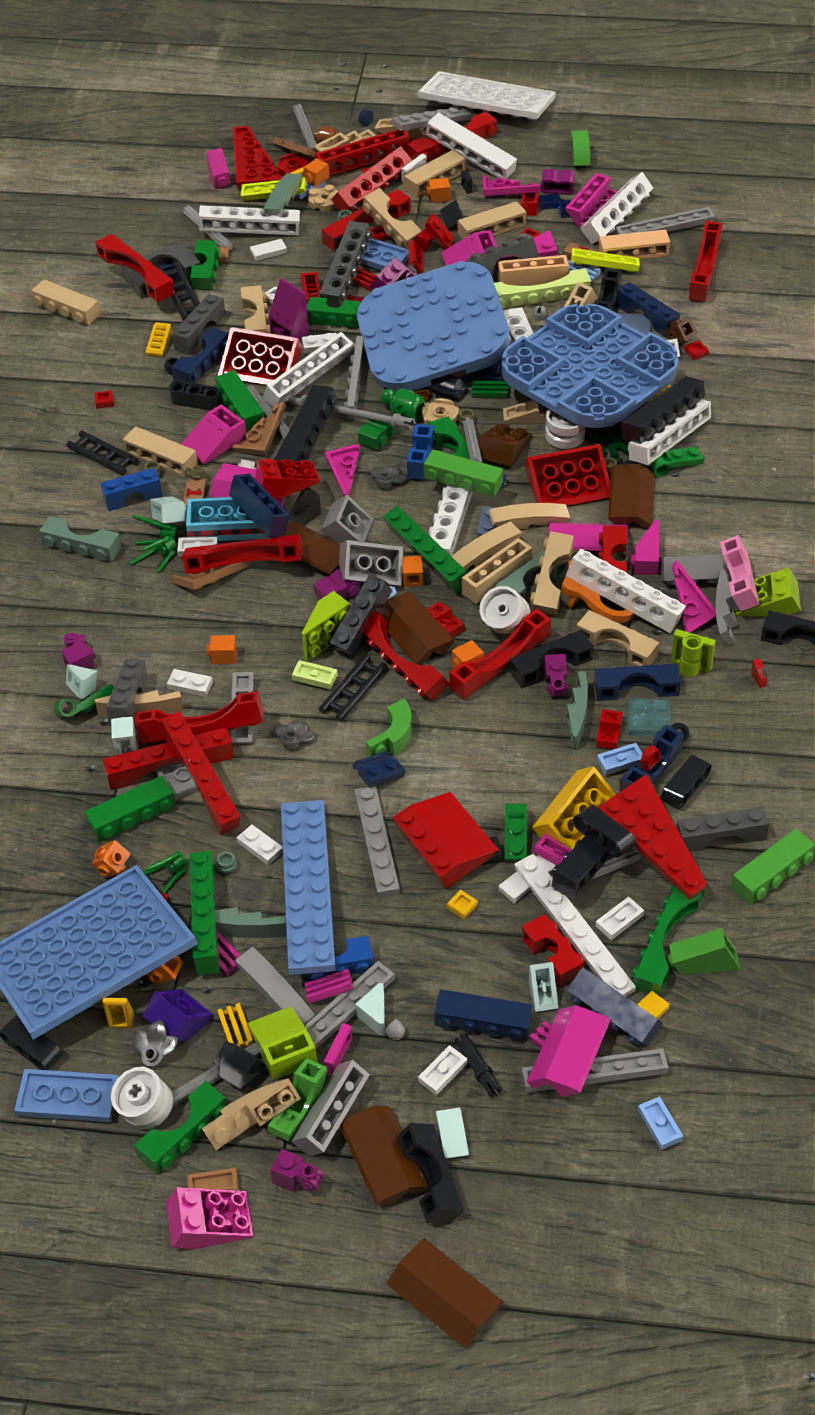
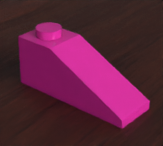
M659 520L653 522L635 546V555L631 554V566H634V574L658 575Z

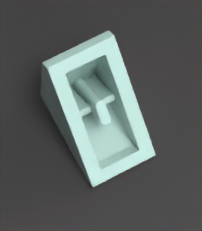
M67 665L66 685L79 699H84L96 690V670Z
M553 962L529 965V987L535 1012L558 1009Z
M378 983L356 1003V1016L380 1036H385L383 983Z

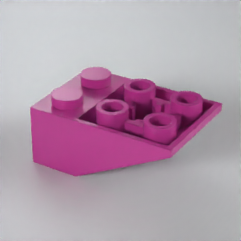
M491 230L475 232L444 250L441 254L447 266L459 261L466 262V259L470 258L472 254L483 253L487 248L497 247ZM498 261L494 265V268L498 267Z
M221 404L202 418L181 445L196 450L197 460L202 464H206L232 448L234 443L238 444L245 438V422Z
M177 1187L166 1202L172 1248L198 1249L253 1237L246 1191Z

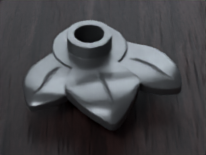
M387 465L384 469L376 467L371 471V476L375 478L377 486L384 489L390 488L392 483H402L407 479V476L399 474L400 468L396 465Z
M303 720L291 721L289 725L280 723L275 728V734L280 737V741L286 749H296L301 742H309L316 736L315 732L307 730V723Z
M162 1020L153 1022L148 1027L147 1032L138 1029L134 1037L135 1048L142 1053L141 1059L149 1067L160 1065L164 1061L165 1056L175 1051L178 1043V1037L167 1036L166 1026ZM154 1051V1056L150 1058L151 1052Z

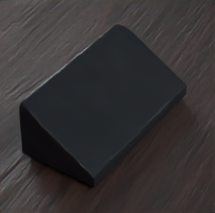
M454 200L440 209L444 224L449 231L458 230V220L463 219L457 200Z

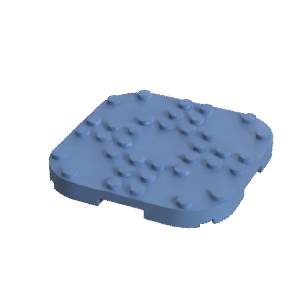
M459 261L380 288H375L362 300L357 310V320L361 335L364 336L363 342L373 377L381 388L392 389L395 393L401 388L415 391L431 386L430 380L464 369L466 374L487 368L502 358V353L511 343L508 324L492 276L484 266L473 262Z
M587 303V306L580 305L578 307L577 304H572L559 309L546 319V325L528 338L522 336L505 349L502 356V376L512 388L569 421L578 424L580 427L602 428L612 427L621 422L668 386L677 375L679 359L677 357V350L671 343L652 332L644 335L622 323V316L596 304Z

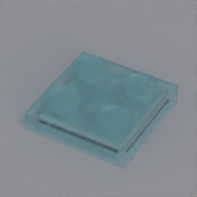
M628 699V736H656L665 724L671 726V704L669 699Z

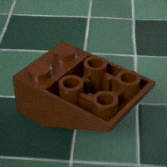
M499 423V425L479 436L478 444L481 458L512 466L518 461L532 437V433H528L523 428L513 429L509 428L508 424Z

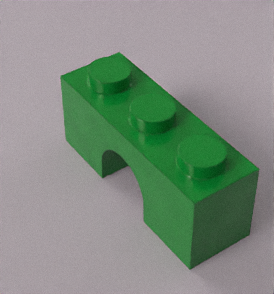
M196 240L194 254L200 261V265H192L190 277L192 289L213 290V285L217 282V273L215 272L219 269L217 258H220L221 255L220 248H217V241Z
M310 297L307 305L308 324L358 328L357 310L361 302L344 300L342 306L331 308L328 306L327 298Z

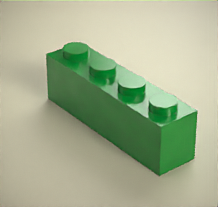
M235 370L215 377L216 384L214 387L219 389L224 406L227 405L228 410L245 422L246 432L251 430L264 417V411Z
M160 776L88 809L84 813L87 825L97 841L100 842L123 830L130 829L138 823L149 820L155 815L170 810L176 806L174 792L164 777Z

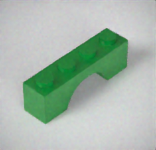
M449 416L429 422V425H434V445L436 447L451 449L455 452L453 455L470 459L465 437L463 434H460L457 424L453 423Z
M204 1081L188 1096L191 1113L182 1126L171 1131L151 1129L134 1145L137 1157L157 1175L162 1170L169 1168L173 1160L180 1153L186 1152L195 1139L203 1136L205 1133L202 1128L221 1116L220 1110L227 1106L226 1097L207 1081Z

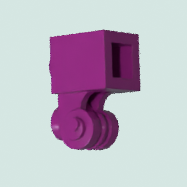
M76 633L66 634L64 636L65 649L61 650L66 667L67 665H75L88 669L94 668L93 659L96 658L95 653L91 647H87L84 635Z
M566 654L545 655L543 659L545 681L550 680L547 691L550 697L565 696L568 690V685L564 682L567 676Z
M281 1149L270 1169L272 1183L294 1193L299 1183H301L304 1190L316 1192L325 1177L318 1167H315L313 1164L304 1163L303 1157Z

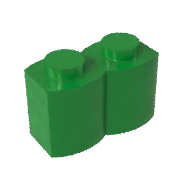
M369 419L358 431V443L378 450L385 446L387 440L396 434L397 429L392 428L390 423Z

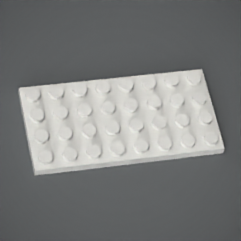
M438 71L418 91V98H423L424 101L434 100L440 104L450 103L453 106H467L469 109L478 108L484 112L494 111L501 115L511 114L513 117L522 116L527 117L529 120H535L539 118L555 99L556 92Z

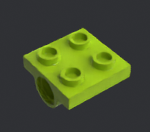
M676 629L673 635L671 662L679 664L681 674L687 677L696 676L700 671L710 673L713 666L716 640Z

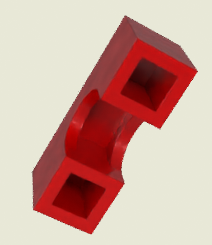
M603 525V533H599V544L602 545V551H599V559L627 573V562H619L612 557L614 553L626 552L627 526Z
M544 914L522 926V940L534 955L545 950L555 954L547 958V962H553L555 982L559 988L573 981L583 967L584 960L580 953H576L572 949L568 938L560 934L556 923L553 920L550 921Z

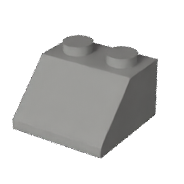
M345 495L332 503L321 530L332 540L343 543L346 540L365 542L374 518L348 495Z

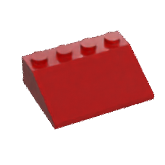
M231 327L218 375L235 370L243 382L267 386L299 362L303 346L298 338Z
M601 444L536 455L526 459L524 466L536 503L566 504L567 507L609 499L610 480Z
M451 792L412 804L393 817L398 831L445 890L499 852V849Z

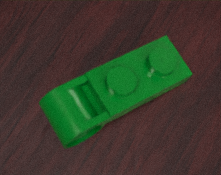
M697 447L672 449L666 451L648 466L656 477H662L669 472L670 468L703 464L705 458Z
M113 684L105 685L78 702L70 698L57 700L54 703L53 711L60 718L70 717L81 711L87 713L95 708L93 705L95 704V699L110 696L114 686ZM63 703H66L69 707L67 713H64L61 709Z
M505 804V862L517 863L527 857V804Z

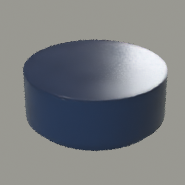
M363 109L358 117L359 123L364 126L370 125L373 120V112Z

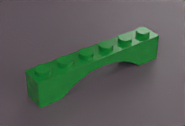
M396 505L383 516L389 530L421 555L455 594H459L462 591V577L467 574L466 570L409 515Z
M211 851L189 853L192 934L198 942L193 947V960L197 975L219 973L220 957L215 915L216 877Z
M673 884L671 885L670 891L672 894L671 896H666L664 900L663 914H658L655 921V926L657 927L655 931L651 930L647 939L649 945L647 949L643 948L639 957L641 963L639 966L635 965L631 979H634L636 990L646 994L653 991L661 996L669 971L663 949L665 939L678 921L699 909L706 889L689 900Z

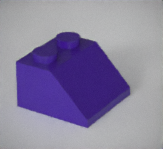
M183 989L154 992L143 1014V1017L149 1021L150 1025L157 1020H162L166 1026L167 1036L178 1037V1042L190 1040L214 1016L211 1011Z

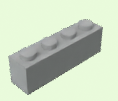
M354 1060L337 1065L291 1142L309 1157L323 1153L370 1074Z

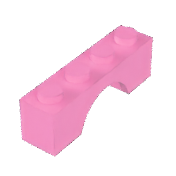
M737 535L720 542L722 553L732 581L729 582L731 595L739 610L743 611L759 605L748 552L740 536Z

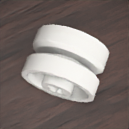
M548 409L545 429L547 442L560 449H571L581 445L585 440L586 427H580L578 424Z
M498 586L489 590L480 603L482 620L493 631L502 636H510L521 620L530 614V608L526 600L508 586Z
M134 1067L125 1071L116 1080L112 1087L111 1101L113 1108L132 1127L144 1130L160 1125L168 1117L173 1105V1096L171 1089L153 1070L146 1067Z

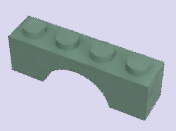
M53 516L48 517L39 531L42 545L99 560L112 562L121 548L120 536L117 532L100 529L90 535H77L69 530L67 520Z
M541 551L538 556L527 561L519 569L514 570L505 579L500 580L495 587L508 586L526 600L525 586L535 580L536 574H540L541 567H539L541 555H545V551ZM563 562L552 570L550 574L551 581H555L567 572L568 562Z

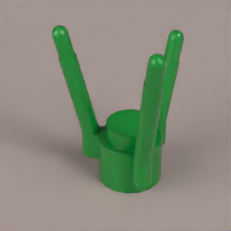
M137 515L132 516L139 521L160 527L159 536L163 538L170 536L174 540L176 539L177 526L164 524ZM161 539L135 541V544H152Z
M166 536L143 547V551L151 550L130 561L129 564L133 565L158 551L161 555H167L157 569V573H160L171 557L176 555L174 550L177 548V544L172 537Z
M177 851L171 856L146 867V871L143 873L147 876L163 867L169 873H176L161 891V893L165 894L177 879L186 873L184 868L188 863L185 856L180 851Z

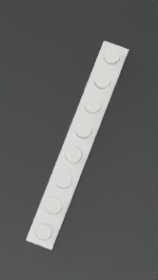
M531 854L515 863V870L580 953L594 974L625 997L635 992L636 986L564 893L551 887L553 878L536 856Z

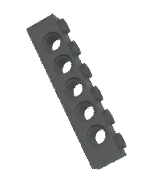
M349 221L319 293L320 298H327L329 307L338 308L343 305L344 300H347V293L352 288V280L357 275L358 265H361L363 253H366L367 243L372 238V232L369 230L368 223Z

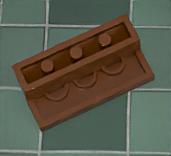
M618 464L611 467L608 520L615 524L627 525L634 521L646 530L650 528L653 524L654 472L642 464Z
M288 522L285 535L280 536L301 535L304 552L301 558L302 561L330 575L340 569V543L298 522Z
M410 591L388 599L383 608L377 610L389 624L386 627L387 632L415 664L422 665L433 652L443 656L455 642L452 636Z
M371 1106L343 1119L340 1129L375 1205H395L405 1193H424L429 1188L420 1167L413 1161L404 1158L397 1137L402 1130L390 1106Z
M425 1238L398 1263L386 1283L464 1348H468L482 1325L491 1323L503 1303L502 1299Z

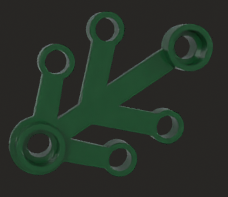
M621 426L603 429V427H588L586 430V436L593 440L594 445L601 444L603 456H605V448L602 446L601 440L607 443L610 457L614 458L617 464L621 462V456L618 454L617 448L629 454L628 445L625 443L631 441L622 439Z

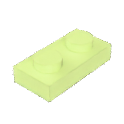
M299 660L292 673V680L331 689L338 674L337 669Z

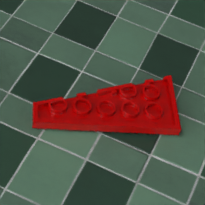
M233 127L237 188H242L243 184L280 180L283 176L280 175L278 168H275L272 159L265 149H262L261 143L256 140L250 127Z
M647 774L598 807L633 834L636 840L634 847L689 900L706 889V880Z

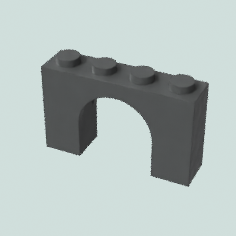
M182 241L142 256L156 268L178 262L188 281L191 280L192 265H200V261ZM122 266L123 278L141 299L148 297L144 278L136 271Z

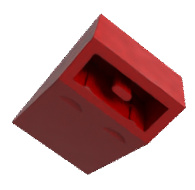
M269 458L257 461L255 479L274 499H281L320 483L314 462L308 460L292 461L289 459L278 461Z

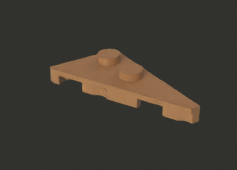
M277 137L273 141L274 144L291 149V153H296L298 156L301 153L305 154L310 160H314L315 153H318L307 147Z
M281 401L271 409L272 413L267 418H261L251 430L247 431L244 434L245 438L239 444L234 443L232 446L233 452L267 455L286 408L285 402Z
M234 563L221 569L220 567L205 570V572L190 573L187 577H180L175 574L171 575V581L173 584L187 587L191 590H199L203 585L216 583L218 579L248 567V563Z

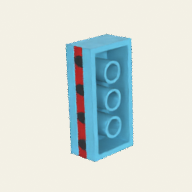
M231 497L187 499L186 528L188 538L217 537L218 541L266 538V534Z

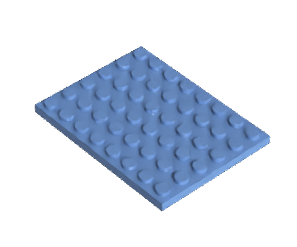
M135 865L0 941V990L32 1039H35L194 947L198 942L142 870Z

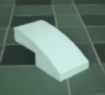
M460 1108L436 1111L439 1135L446 1159L468 1156Z

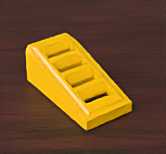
M155 322L146 348V355L163 357L172 337L171 324Z
M103 998L109 1027L131 1028L133 1026L134 1012L127 998Z

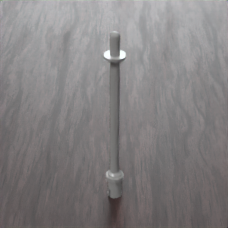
M303 395L301 398L290 397L288 401L290 404L299 405L301 409L307 395ZM337 405L331 411L390 423L392 428L396 429L400 427L413 430L415 427L408 424H415L414 418L402 417L397 413L393 416Z

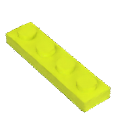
M302 177L296 195L306 193L307 181L305 177ZM280 180L243 184L241 190L242 201L269 198Z
M572 248L571 262L578 265L589 264L593 267L603 266L615 270L623 269L627 272L639 271L640 262L639 258L575 248Z

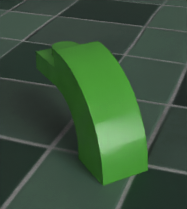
M572 130L570 143L572 145L573 165H590L588 131Z
M404 698L387 707V721L391 726L385 732L366 742L368 757L390 751L395 756L408 744L412 733L410 707Z
M308 1058L303 1061L294 1073L292 1084L301 1099L276 1115L268 1124V1132L288 1142L296 1131L299 1130L322 1092L327 1067Z

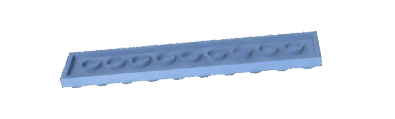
M324 800L281 803L289 975L336 971Z

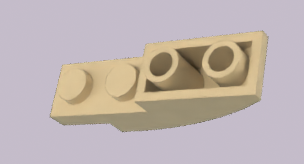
M289 1079L281 1080L254 1090L220 1110L221 1116L203 1127L202 1130L215 1150H218L254 1124L258 1123L259 1126H262L301 1098Z

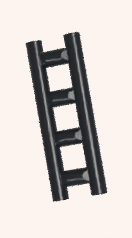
M176 262L173 264L174 269L164 271L162 267L158 269L168 277L178 275L181 280L174 283V294L170 297L184 321L200 302L180 264ZM184 287L187 293L177 296L175 290ZM191 300L194 306L184 309L181 302Z
M83 430L79 432V437L81 438L76 443L69 440L66 444L68 448L121 475L126 474L127 469L124 467L127 464L132 463L136 465L139 462L137 457ZM88 441L95 444L89 450L82 447ZM101 449L108 451L103 457L96 454ZM115 456L122 458L117 464L110 461Z
M365 654L320 705L319 711L325 713L328 709H331L338 713L336 719L343 721L388 668L387 664L382 662L377 667L368 663L371 658ZM362 669L372 673L367 680L357 676ZM351 682L361 686L356 693L346 689ZM340 695L350 699L345 706L335 703Z

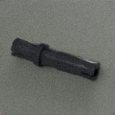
M460 1034L459 1037L462 1041L456 1038L455 1044L468 1059V1063L475 1073V1079L481 1082L489 1097L497 1096L498 1094L495 1090L501 1093L502 1087L493 1076L492 1068L486 1065L468 1034Z

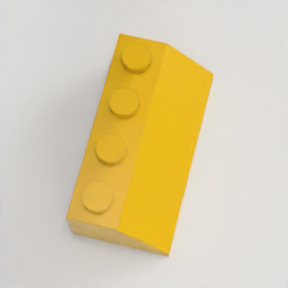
M594 766L579 769L532 828L540 838L546 834L573 850L577 840H582L585 836L574 826L573 817L591 805L598 808L616 794Z

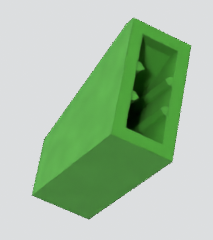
M722 928L669 944L671 954H668L670 965L672 968L675 967L680 975L740 970L737 951Z

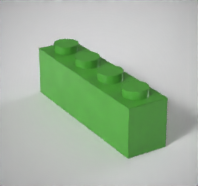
M433 449L424 462V478L495 497L503 483V468Z
M794 829L733 874L731 889L750 905L756 900H761L769 890L777 888L786 877L793 876L802 865H808L813 860L815 844L799 830Z

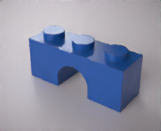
M415 424L413 446L409 450L407 458V478L426 480L424 478V462L433 449L434 425Z
M155 468L100 483L103 500L108 511L126 507V498L134 492L141 493L144 501L163 496L160 479Z
M369 936L346 939V951L340 956H335L336 971L306 973V982L349 969L351 975L364 974L373 966Z

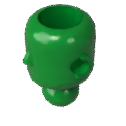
M401 388L396 393L392 389H385L381 394L380 400L382 404L390 406L393 415L397 413L402 417L414 418L415 422L422 417V408L426 406L425 400L411 389Z

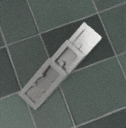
M722 569L716 591V619L719 633L729 646L735 643L731 628L738 625L734 611L739 608L731 595L729 582L732 579L725 569Z
M253 672L232 673V700L237 694L254 691ZM246 725L231 730L232 744L252 743L253 726Z
M251 947L235 960L236 966L251 979L252 985L267 998L268 1004L274 1010L279 1011L292 1006L304 1026L316 1016L285 978L256 949Z

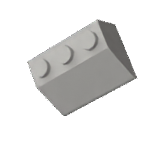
M350 540L340 544L339 566L343 580L365 582L369 574H372L387 581L389 585L401 586L403 547Z
M723 554L659 557L662 581H667V585L675 584L672 565L677 560L695 583H699V579H706L707 583L718 582L720 571L723 569Z

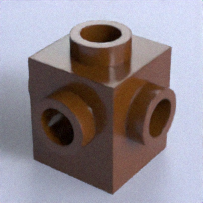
M689 317L681 321L679 318L670 323L671 327L665 330L669 340L677 339L678 344L680 343L681 346L691 341L690 338L697 334Z

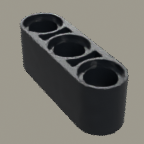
M173 381L169 384L171 402L175 405L209 411L221 405L220 393L217 387L184 381Z
M693 754L690 755L664 787L661 799L681 809L708 777L712 764Z
M591 805L573 817L574 826L579 832L615 858L620 857L636 845L635 837L630 831L596 806Z
M15 1016L0 1030L1 1039L40 1070H49L63 1057L62 1050L45 1035L42 1034L32 1039L18 1016Z

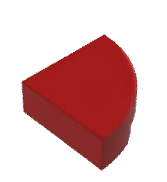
M758 658L753 660L751 675L758 686L762 688L767 686V677L763 676L761 668H764L761 659Z

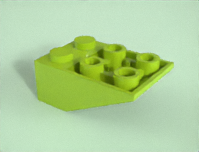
M790 567L754 578L759 605L743 611L737 609L735 610V615L766 617L769 610L787 615L801 611L798 581Z
M332 591L318 601L302 631L304 661L306 662L316 657L327 647L332 646L330 641L350 608V603L335 591Z
M292 1006L248 1023L273 1081L296 1072L306 1058L318 1063L316 1047Z

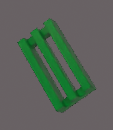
M473 381L472 398H508L509 385L506 381Z

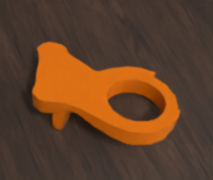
M572 560L568 561L567 571H568V569H569V566H570ZM565 576L561 592L570 597L567 604L568 607L573 608L580 599H583L595 613L614 622L625 623L633 617L634 613L627 609L616 611L606 607L600 599L603 596Z

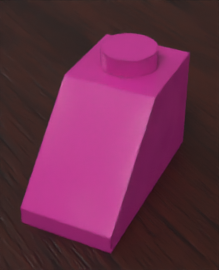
M222 148L206 151L209 179L213 187L219 189L230 186L229 170Z

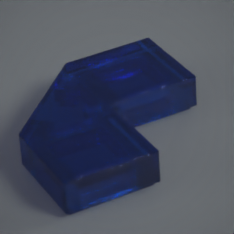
M557 194L539 195L542 210L558 208L561 218L570 217L565 209L571 200L561 199V196Z

